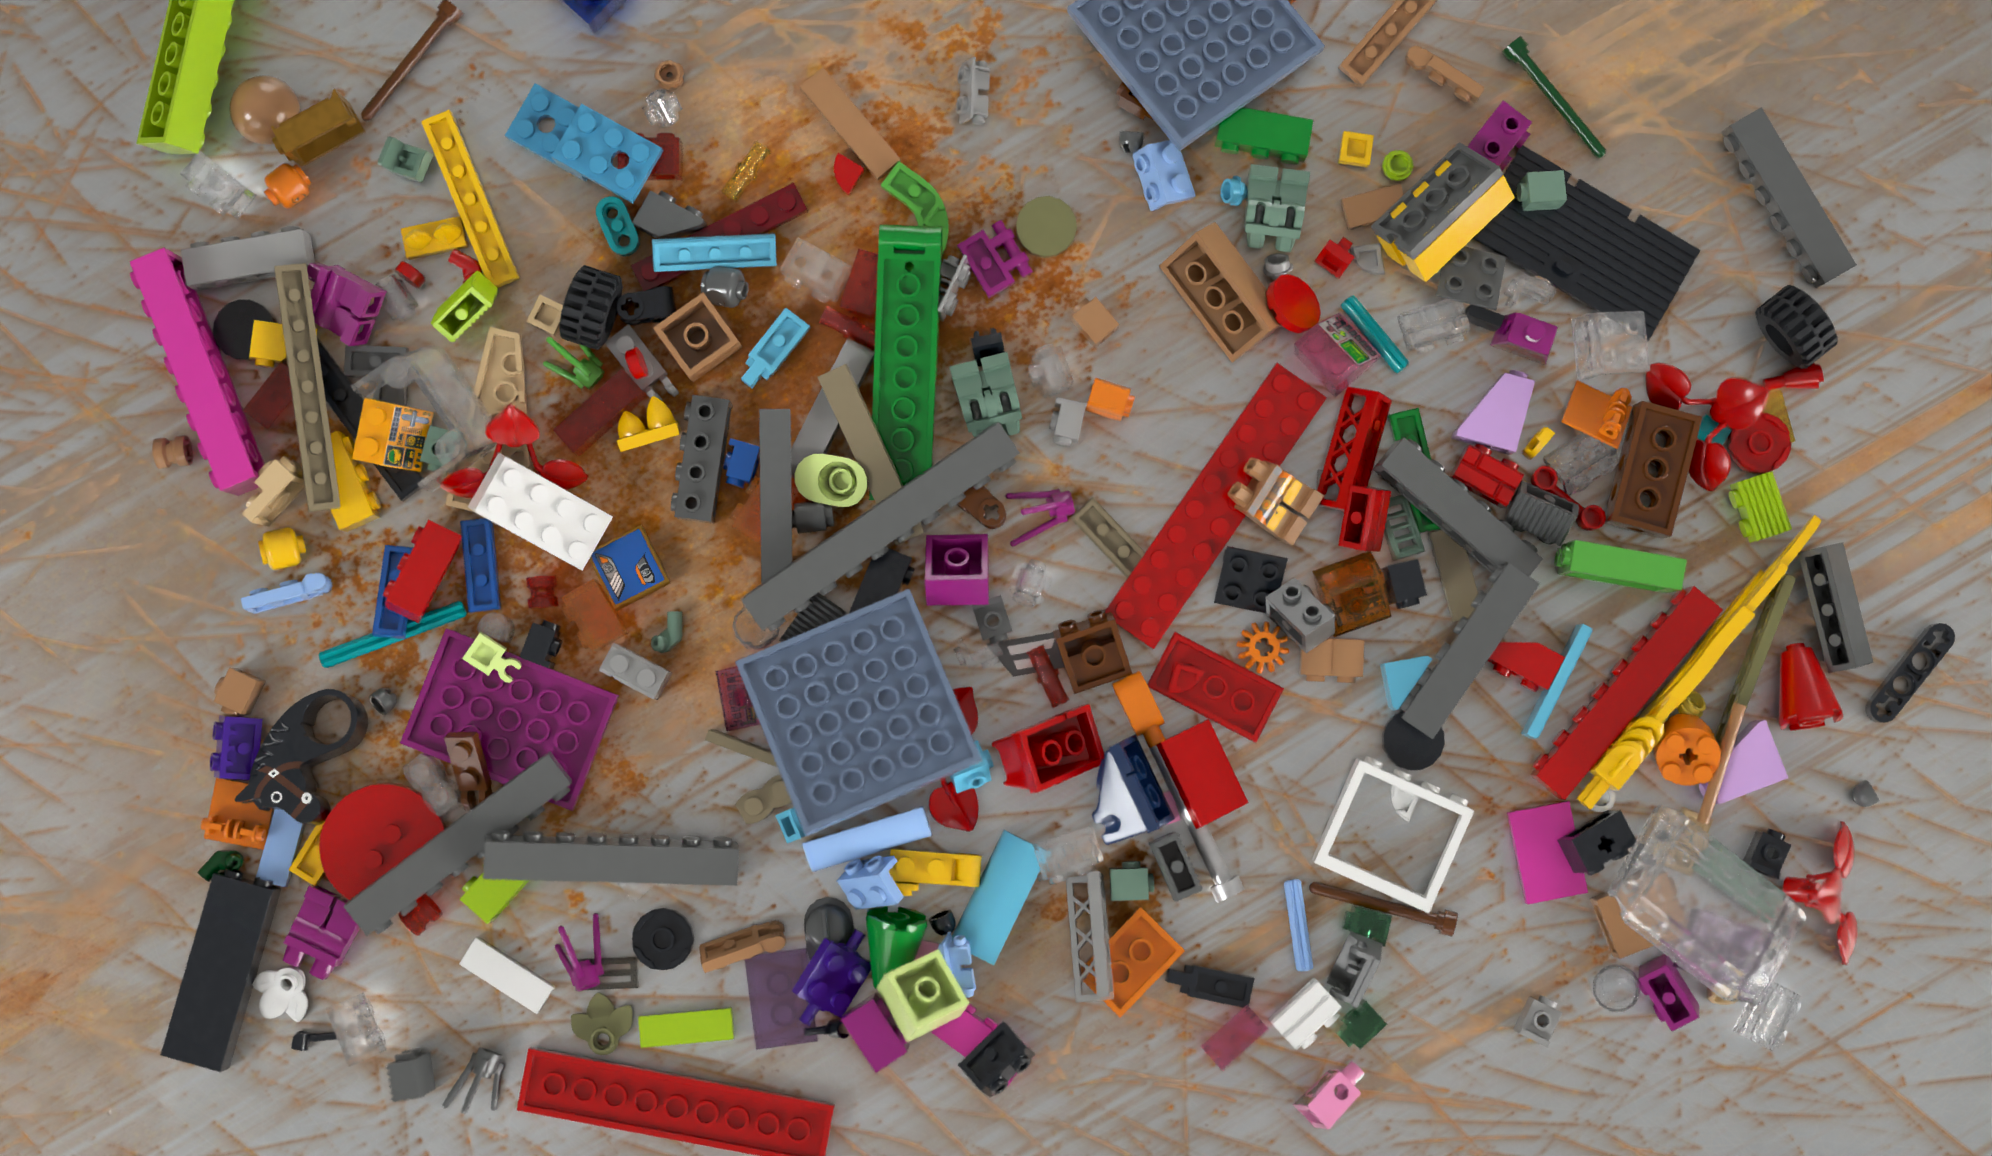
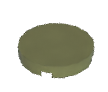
M1051 196L1037 197L1026 203L1019 212L1016 222L1017 238L1032 255L1042 258L1056 257L1067 250L1074 242L1077 231L1076 217L1070 206L1061 199Z

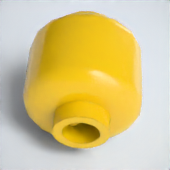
M291 527L266 531L262 536V540L258 541L263 565L268 564L273 570L299 565L301 561L300 554L306 553L303 536H296L295 531Z

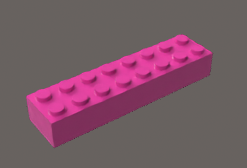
M161 248L129 261L133 270L130 272L131 280L134 286L141 290L144 300H141L142 308L145 314L152 318L155 328L152 329L154 338L159 346L163 345L165 350V366L170 374H174L178 383L175 386L176 394L182 403L185 402L189 414H186L188 424L193 431H197L201 441L197 444L199 452L204 460L208 459L212 471H209L212 484L216 489L219 488L220 491L236 496L260 488L254 482L259 477V470L265 465L264 459L220 348L216 344L197 291L186 286L182 257L166 248Z

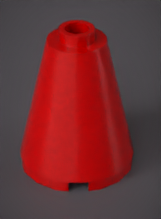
M1794 643L1786 646V651L1780 654V729L1784 730L1789 725L1790 731L1806 730L1825 726V719L1832 717L1834 723L1842 720L1843 711L1813 649L1805 647L1804 643Z

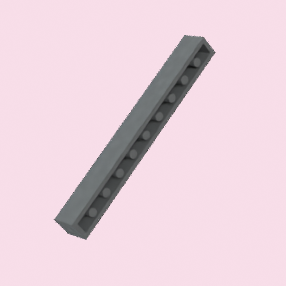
M995 422L741 597L742 603L762 631L766 628H769L770 631L775 630L786 622L784 618L786 614L792 610L796 614L812 604L809 599L820 592L823 596L838 585L835 581L845 574L847 578H850L863 569L860 563L870 556L873 560H876L889 551L886 545L895 539L900 543L914 533L912 527L921 521L926 525L940 515L937 511L947 503L950 507L956 505L965 498L963 492L972 486L975 490L979 489L991 480L988 475L999 468L1003 472L1016 463L1014 457L1020 454V452L1001 424Z

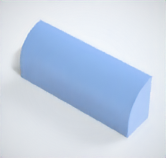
M921 806L802 843L810 868L812 872L924 839L933 834L925 808Z

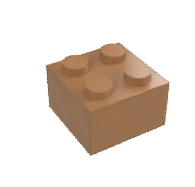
M704 292L653 327L692 382H695L743 348Z

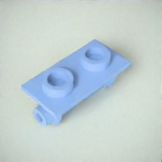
M948 932L942 943L939 944L938 949L966 998L972 997L976 990L973 968H962L961 966L971 965L972 963L970 942L966 940L964 935L955 936L952 940L951 932Z

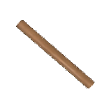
M1733 704L1720 745V763L1708 783L1696 822L1709 825L1744 716L1745 705Z

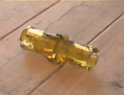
M755 141L741 163L737 162L735 165L736 170L721 192L731 200L738 202L746 187L758 177L757 172L771 154V151Z

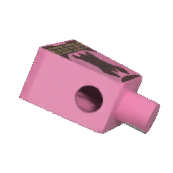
M1352 1061L1342 1071L1328 1070L1293 1105L1315 1128L1330 1129L1360 1096V1091L1354 1085L1365 1074ZM1335 1087H1337V1094H1336V1096H1335V1093H1334Z

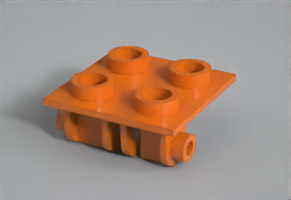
M1577 380L1561 422L1618 449L1632 410V406L1629 405L1632 399L1630 391L1627 388H1620L1612 396H1609Z
M216 778L208 818H203L201 822V830H205L204 839L264 850L273 809L264 811L260 810L254 802L247 804L236 802L235 797L248 783Z

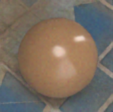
M264 75L255 76L242 82L234 91L229 107L230 117L237 131L247 140L262 145L273 144L272 138L275 137L271 126L279 128L280 123L300 113L298 98L291 87L278 78Z

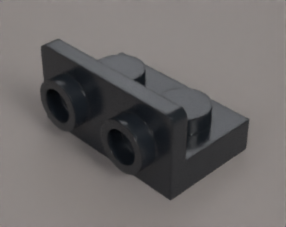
M1002 1021L958 1066L982 1093L992 1097L1003 1092L1008 1086V1081L1016 1073H1021L1028 1068L1035 1053L1024 1044L1007 1023Z

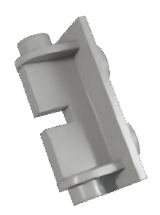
M972 57L962 63L958 70L957 80L960 84V96L957 99L956 112L959 114V124L972 118L973 123L984 124L985 118H988L989 96L978 95V90H989L990 68L987 67V62L976 61V57Z

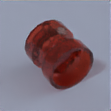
M557 576L526 578V587L530 590V597L527 599L528 609L559 607V600L555 595Z
M425 893L416 899L418 905L403 916L401 912L398 913L402 923L416 936H420L426 930V925L429 924V921L435 922L443 915L438 905Z

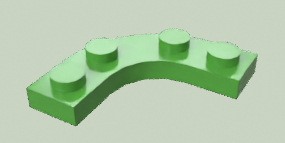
M898 161L881 184V188L905 204L913 212L918 226L942 227L943 256L949 236L948 217L944 203L937 191L925 179ZM908 262L906 268L911 271L914 268V264Z

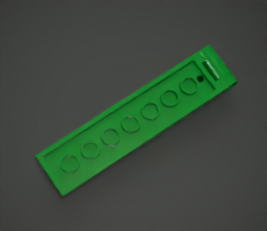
M880 224L872 419L904 486L933 466L942 227ZM908 262L914 264V268L911 271L906 268ZM869 489V500H874Z

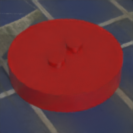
M397 783L367 785L344 797L336 804L326 818L319 841V853L323 870L333 887L350 900L446 828V824L433 802L416 789Z

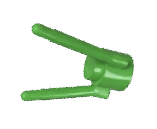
M546 338V341L575 366L573 372L576 376L548 361H544L543 365L574 382L580 389L585 386L588 390H591L605 374V371L601 369L603 363L593 354L589 347L579 344L590 360L588 361L586 358H583L579 361L553 338Z

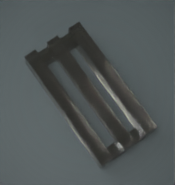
M637 956L601 957L602 965L630 964V969L604 970L605 974L599 977L631 975V981L600 982L599 985L588 990L638 988ZM577 958L578 962L590 960L591 965H594V958Z

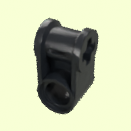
M663 286L646 291L623 294L616 303L620 319L627 325L662 322L676 312L673 287ZM630 303H633L635 308H637L634 310V315H628V312L625 311Z

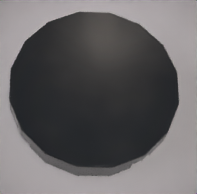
M238 299L226 304L218 312L213 324V336L217 346L226 355L237 360L251 361L249 354L254 320L273 323L275 321L265 306L252 300Z
M1404 711L1395 714L1385 725L1382 734L1383 749L1396 766L1406 770H1423L1433 765L1441 756L1445 745L1444 731L1441 727L1432 739L1402 719L1401 714Z
M660 908L651 910L639 919L632 933L633 952L641 963L655 970L674 969L687 959L693 948L694 934L691 924L684 915L673 909Z

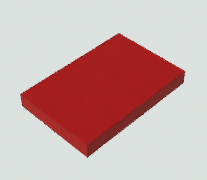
M1209 719L1156 744L1196 829L1249 803Z

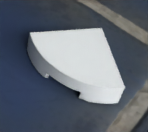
M1391 784V804L1396 809L1395 812L1402 819L1409 822L1421 797Z

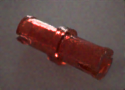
M827 305L820 318V324L843 334L842 338L846 340L851 338L871 348L873 351L875 349L874 329L858 322L859 318L855 316L850 318Z
M1042 644L1037 646V648L1027 651L1026 654L1038 676L1035 678L1037 683L1042 684L1051 707L1054 708L1070 699L1058 678L1060 674L1058 668L1054 669L1044 648L1045 646Z

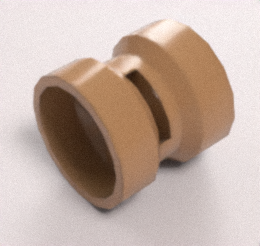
M187 435L176 436L174 440L170 441L166 438L153 440V458L158 469L170 468L172 464H178L181 467L192 464L193 449Z

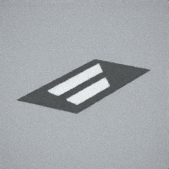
M1053 632L1001 641L995 644H986L1013 677L1065 668Z

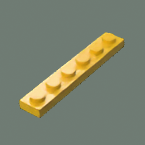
M446 110L422 120L421 123L484 276L497 288L520 279L452 112Z

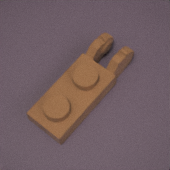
M1414 45L1408 49L1409 52L1405 56L1406 64L1412 66V69L1415 71L1426 70L1429 72L1428 77L1440 86L1446 83L1455 89L1454 95L1462 101L1469 103L1471 100L1476 103L1485 90L1484 86L1425 48L1422 49Z
M779 920L766 922L758 926L756 924L701 944L699 949L701 966L704 972L722 969L729 964L743 959H750L764 951L774 953L778 949L781 950V948L786 946L784 925Z

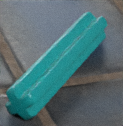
M1354 295L1348 297L1341 304V308L1395 373L1401 372L1409 364L1407 358Z

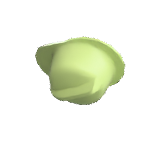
M812 454L805 457L798 464L794 473L795 485L798 491L806 499L817 503L850 507L857 504L864 497L867 490V476L864 469L856 461L845 457L829 454Z

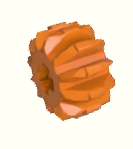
M1267 621L1263 622L1262 632H1260L1257 623L1251 624L1254 635L1247 630H1242L1241 635L1248 641H1237L1236 643L1237 647L1246 648V652L1237 655L1238 659L1248 656L1250 659L1246 662L1245 668L1250 669L1256 662V673L1258 674L1263 672L1264 663L1270 673L1274 672L1275 667L1272 660L1278 665H1283L1285 661L1278 656V653H1289L1288 648L1280 647V643L1288 641L1287 636L1277 639L1276 635L1280 632L1281 628L1276 626L1269 633L1270 624ZM1260 639H1264L1265 645L1270 646V652H1264L1265 656H1261L1260 650L1255 649V644L1261 643Z

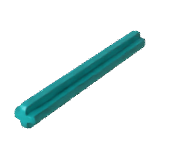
M457 601L425 613L420 623L408 619L405 639L464 618L467 615L465 606L462 602ZM371 633L320 652L319 660L324 668H329L404 639L374 637Z

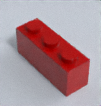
M430 520L427 521L424 528L419 526L411 540V543L415 544L410 554L404 553L398 564L397 569L401 572L397 580L391 579L384 590L383 596L386 597L385 608L420 623L461 545L462 535Z

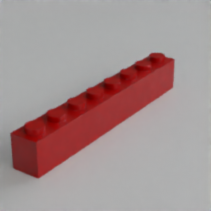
M1697 587L1682 588L1681 591H1677L1671 597V607L1666 613L1661 611L1650 623L1653 627L1646 636L1642 634L1635 640L1630 647L1633 650L1626 660L1624 658L1620 659L1611 670V673L1614 675L1607 683L1601 682L1591 694L1594 699L1587 707L1581 706L1571 718L1574 723L1567 731L1562 729L1553 739L1552 743L1555 746L1548 754L1542 753L1533 763L1532 767L1535 770L1530 776L1558 799L1565 800L1723 611L1721 607Z

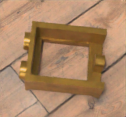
M335 88L330 99L327 97L279 124V128L271 126L275 134L272 142L281 155L284 154L289 161L294 160L301 167L366 132L350 102Z

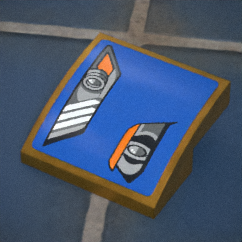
M642 525L595 548L589 558L615 611L671 583Z

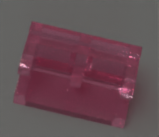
M1246 1005L1201 1047L1222 1071H1225L1262 1038L1269 1029L1252 1009Z

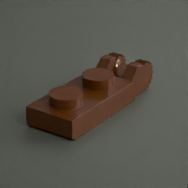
M448 732L444 737L458 789L461 791V803L464 810L469 811L476 806L475 791H479V803L493 793L491 789L492 781L478 732Z

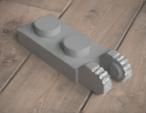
M629 324L605 342L643 392L645 391L650 398L655 396L663 402L658 393H655L651 388L659 380L665 385L664 388L670 395L675 397L679 394V391L666 376L667 372ZM638 347L641 351L648 369V376L638 380L632 376L625 359L626 351Z

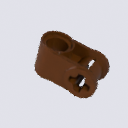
M984 485L977 490L973 486L963 492L965 498L956 504L988 529L1000 528L1006 521L1007 514L1004 505ZM997 507L999 518L997 520L994 518L986 520V509L994 510Z

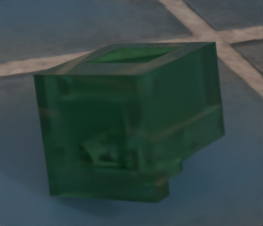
M1352 905L1350 911H1345L1342 929L1370 939L1374 937L1376 938L1375 941L1383 943L1382 946H1385L1392 916L1387 913Z
M1363 998L1360 1002L1362 1007L1358 1010L1353 1008L1341 1019L1343 1022L1339 1027L1341 1030L1336 1033L1348 1047L1355 1044L1360 1050L1387 1025Z

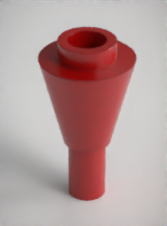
M1813 363L1806 369L1795 367L1784 372L1783 375L1763 379V384L1770 387V390L1782 387L1819 389V382L1824 381L1821 365Z

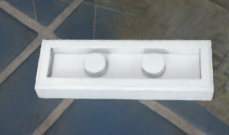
M479 937L474 939L459 965L536 1014L540 1012L555 988L554 985Z

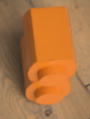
M1095 377L1085 411L1120 422L1122 416L1129 417L1135 396L1130 395L1131 388Z

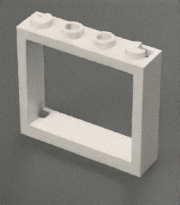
M1368 756L1365 757L1364 761L1356 758L1312 860L1320 866L1429 913L1474 810L1467 807L1468 800L1455 794H1451L1450 799L1438 794L1441 788L1423 781L1422 785L1419 786L1410 782L1412 776L1395 768L1393 773L1381 769L1383 763ZM1364 773L1460 814L1424 895L1329 854Z

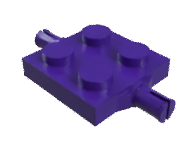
M854 929L846 944L835 943L827 938L823 939L792 989L795 995L806 1000L808 1006L799 1018L804 1024L810 1026L819 1010L828 1011L841 1018L871 971L870 961L860 956L856 951L864 937H866L863 932Z

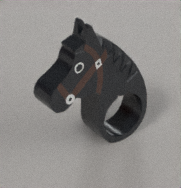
M324 689L303 697L292 705L277 720L266 736L254 760L249 784L235 797V801L244 804L254 802L260 810L264 811L282 809L297 822L314 826L324 823L331 812L329 802L316 793L317 784L312 775V768L315 765L353 750L361 743L368 728V716L363 704L349 694L334 689ZM342 699L349 707L351 713L350 727L342 739L333 744L325 745L315 738L312 726L315 725V719L319 710L326 703Z

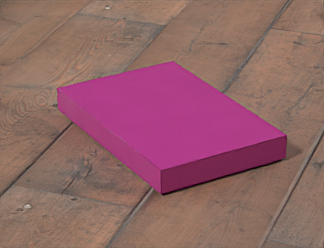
M1570 801L1507 812L1525 904L1528 905L1588 893L1585 874L1573 872L1557 841L1575 829Z

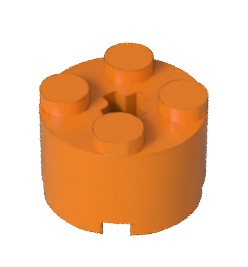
M1677 714L1669 717L1668 721L1663 723L1665 730L1663 737L1652 749L1663 777L1675 784L1685 786L1709 782L1719 766L1721 757L1720 748L1713 731L1701 718L1692 714Z

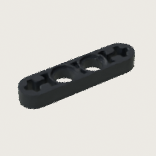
M1937 623L1929 625L1924 629L1867 701L1865 711L1870 720L1878 723H1887L1899 714L1953 646L1955 633L1949 625ZM1943 631L1941 637L1944 643H1936L1931 649L1922 646L1923 644L1929 646L1935 641L1936 637L1933 635V632ZM1918 652L1923 653L1927 658V665L1922 670L1916 669L1912 663L1913 656ZM1899 676L1904 677L1908 682V689L1903 694L1897 693L1893 687L1894 680ZM1890 696L1898 699V702L1894 700L1887 703L1884 708L1887 711L1886 715H1877L1879 710L1876 707L1877 703H1885Z

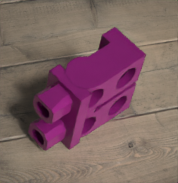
M319 262L310 263L307 267L308 279L315 282L313 289H310L314 322L341 337L340 341L348 346L367 344L376 321L372 317L378 316L387 291L346 271L339 265L327 266ZM374 297L373 304L369 306L371 298ZM364 325L363 330L358 333L360 326Z
M309 885L300 911L283 942L288 946L282 961L292 966L300 967L307 954L315 958L309 973L321 980H325L331 974L334 967L342 964L344 956L353 943L360 927L343 907L349 901L348 899H341L342 896L319 885Z

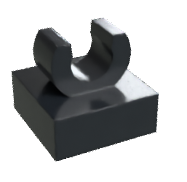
M990 328L991 334L980 336L979 332L975 331L974 338H971L977 366H982L980 358L1005 352L1001 332L997 333L995 328Z

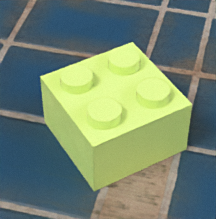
M939 949L885 974L877 986V990L907 1042L960 1017L969 1005L966 996Z

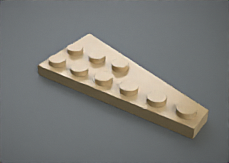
M489 327L453 472L464 468H477L485 473L489 469L497 443L486 436L485 428L492 419L502 413L509 403L528 416L522 336L519 333ZM503 444L500 454L532 471V460L526 444L516 448ZM448 492L445 505L474 512L468 507L472 498H463Z

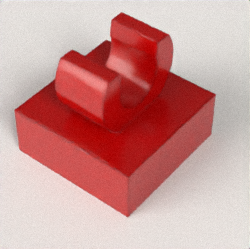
M1342 237L1338 244L1329 239L1314 262L1339 279L1354 259V256L1347 252L1353 243L1345 237Z

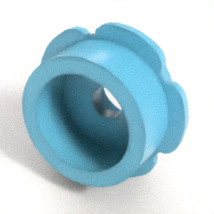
M1233 176L1232 179H1225L1223 181L1220 191L1223 202L1239 206L1245 200L1247 185L1241 182L1239 176Z

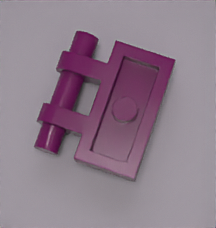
M1002 220L997 221L991 226L996 233L995 237L989 239L983 229L957 245L962 256L964 254L967 255L968 265L988 298L993 297L1015 283L1010 274L1014 269H1018L1022 278L1033 273L1028 264L1029 258L1025 252L1021 253L1014 241L1015 235L1011 229L1006 228ZM1004 246L1011 258L1005 263L996 251V248Z

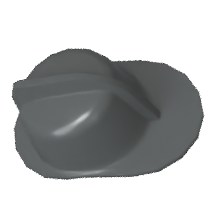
M825 897L818 899L809 906L805 914L804 932L806 949L810 960L824 938L835 943L846 944L854 932L851 911L844 902L837 898Z

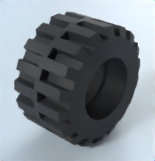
M583 265L577 271L567 291L561 312L559 329L562 339L595 350H599L605 344L617 317L616 303L622 296L623 287L620 276Z
M1785 286L1755 311L1760 330L1770 345L1785 360L1801 369L1808 368L1837 345L1838 337L1833 323L1826 312L1809 294L1795 286Z

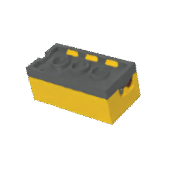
M1459 142L1371 225V228L1391 259L1402 266L1407 264L1413 274L1427 282L1515 197L1498 165Z

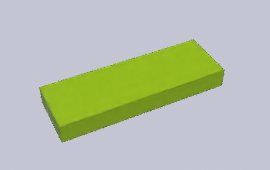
M732 1007L638 1016L641 1048L734 1040L735 1038Z

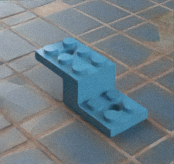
M534 83L505 134L507 139L586 182L589 179L631 203L635 202L664 151L660 146L581 103L580 107H577ZM545 118H552L555 120L554 129L548 133L541 132L539 129L540 122ZM624 153L628 155L629 163L625 168L617 169L613 166V158L617 154Z

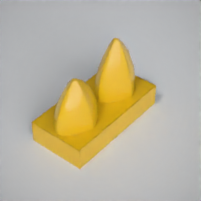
M460 216L400 228L408 260L451 252L455 248L457 250L469 248L465 228Z
M655 396L651 397L647 408V424L649 429H645L642 421L629 411L623 412L618 424L619 438L617 443L620 452L680 435L682 431L678 420L675 421L672 412L664 402Z

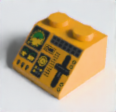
M364 398L352 459L422 472L423 462L420 461L429 426L432 424L434 412L377 399Z

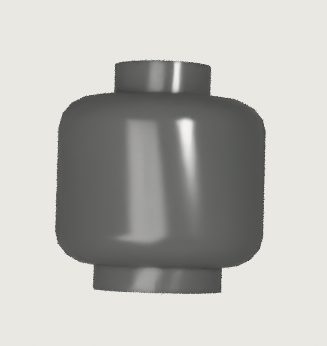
M715 266L704 273L701 280V293L704 292L711 304L734 308L740 303L741 299L744 300L747 297L749 285L745 281L741 270Z

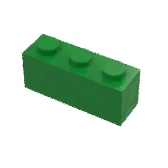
M1242 107L1218 124L1214 147H1220V151L1228 154H1238L1239 151L1251 153L1250 156L1256 159H1269V156L1281 158L1282 163L1297 165L1299 162H1304L1308 155L1314 120Z

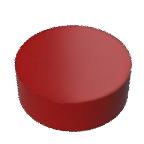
M401 261L394 269L401 278L417 289L426 281L425 277L417 269L405 261Z
M635 347L627 350L625 359L632 376L637 380L648 376L647 365L639 348Z

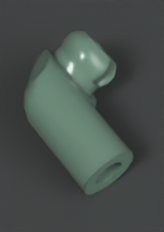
M667 612V628L651 639L653 650L659 653L669 652L682 640L683 612Z

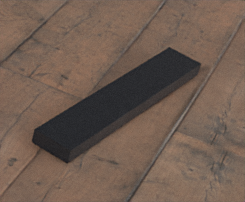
M317 338L326 402L356 440L364 398L350 379L344 376V371ZM374 464L403 502L427 484V481L420 472Z

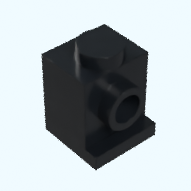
M544 619L542 624L532 623L519 657L543 667L554 669L555 663L551 662L550 659L552 656L556 657L561 648L562 640L559 639L561 626Z
M1768 828L1766 833L1756 831L1741 865L1769 878L1779 879L1781 868L1792 845L1784 842L1786 836ZM1770 847H1773L1775 851L1772 857L1769 858L1767 856V850Z

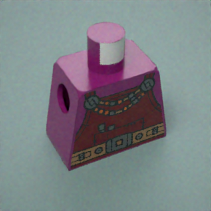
M1518 312L1504 315L1503 323L1495 331L1490 346L1546 365L1558 327Z

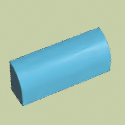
M1003 830L980 877V885L975 888L952 935V940L955 936L964 935L966 940L970 942L971 954L994 965L1049 852Z

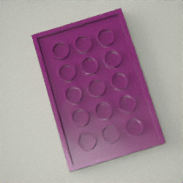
M446 628L400 744L451 763L444 740L448 732H478L490 778L502 784H506L550 751L570 776L572 782L567 786L570 789L569 793L557 802L553 798L548 802L574 811L619 695L556 670L530 662L507 651L502 655L504 658H515L522 664L520 669L512 665L505 668V672L513 678L511 683L503 681L495 669L488 676L462 659L475 639Z

